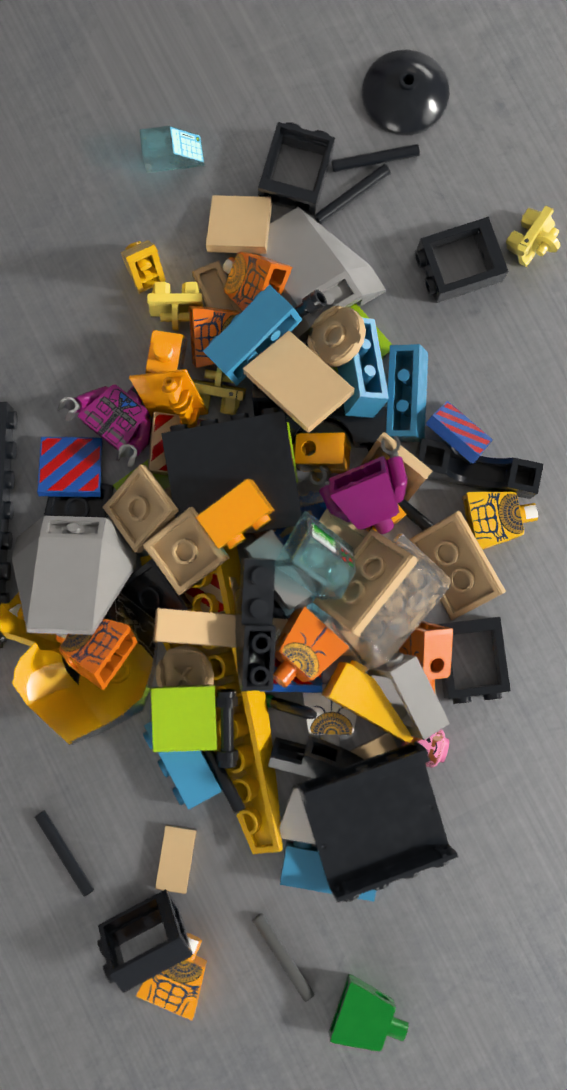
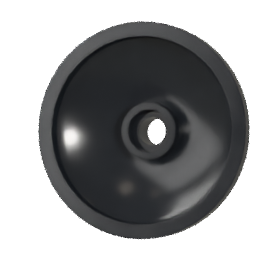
M397 50L381 56L371 65L363 81L362 100L367 114L380 128L397 135H414L430 129L441 119L449 100V83L441 66L428 55L414 50ZM410 80L413 84L407 85L403 81Z

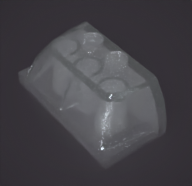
M398 534L392 542L414 555L418 562L361 634L357 637L330 615L323 622L349 646L346 652L368 669L377 668L388 662L450 588L451 579L403 534Z

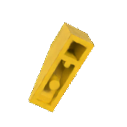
M149 240L142 243L140 241L131 243L124 251L120 252L139 294L153 288L155 282H166L156 246Z
M351 660L350 663L339 662L321 695L395 738L411 743L412 735L375 678L366 674L368 668L354 660Z

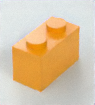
M246 479L196 518L218 549L228 546L231 550L246 539L243 534L253 527L256 531L271 520L268 515L275 510L254 481Z

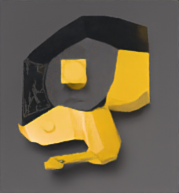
M121 591L103 619L129 625L138 643L104 691L67 664L59 651L62 643L56 641V634L27 633L19 592L9 604L1 603L0 632L7 639L31 646L20 658L14 670L12 684L27 706L70 745L105 732L142 712L151 692L158 650V642L153 641L155 619Z

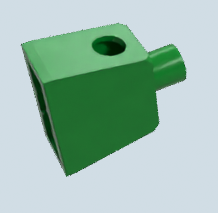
M348 974L328 1031L329 1040L334 1044L379 1052L383 1049L387 1036L403 1042L407 1035L409 1023L394 1017L396 1006L391 997L359 978Z

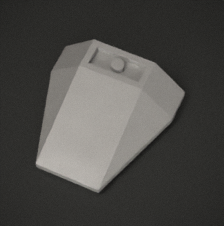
M299 207L270 223L267 253L257 255L293 267L281 296L294 308L302 303V299L316 289L320 290L327 300L326 306L313 315L309 313L304 316L302 321L291 331L299 340L304 341L308 338L310 330L313 329L314 321L323 311L333 306L350 307L357 302L361 307L386 292L376 273L366 261Z
M43 516L17 537L12 555V563L27 633L94 634L134 571L137 563L138 553L132 550L112 521L102 517Z

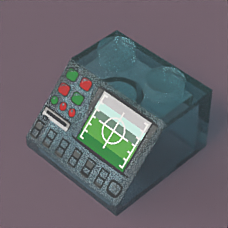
M307 511L302 513L274 563L277 568L320 600L341 599L356 572L353 547Z

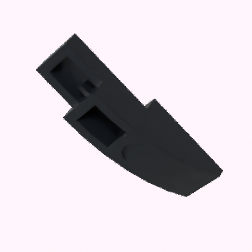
M241 558L240 587L236 589L235 600L236 658L241 691H273L276 626L272 624L275 559Z
M309 735L306 745L275 737L268 767L313 779L364 759L338 745Z

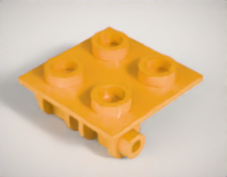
M187 369L129 376L151 417L154 411L176 414L180 417V424H188V428H193L197 426L199 415L208 414V410Z

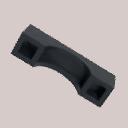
M342 404L321 423H330L340 427L350 438L353 448H372L383 432L386 433L387 407H382L374 418L345 416L344 404ZM290 418L286 419V421L289 422L292 443H294L296 434L301 433L304 429Z
M424 438L417 445L415 455L417 459L433 471L428 478L493 492H516L518 497L531 499L538 494L544 465L514 457L491 458L480 456L474 463H470L448 443Z

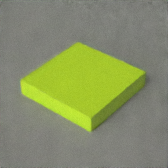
M215 685L151 688L153 752L217 750Z

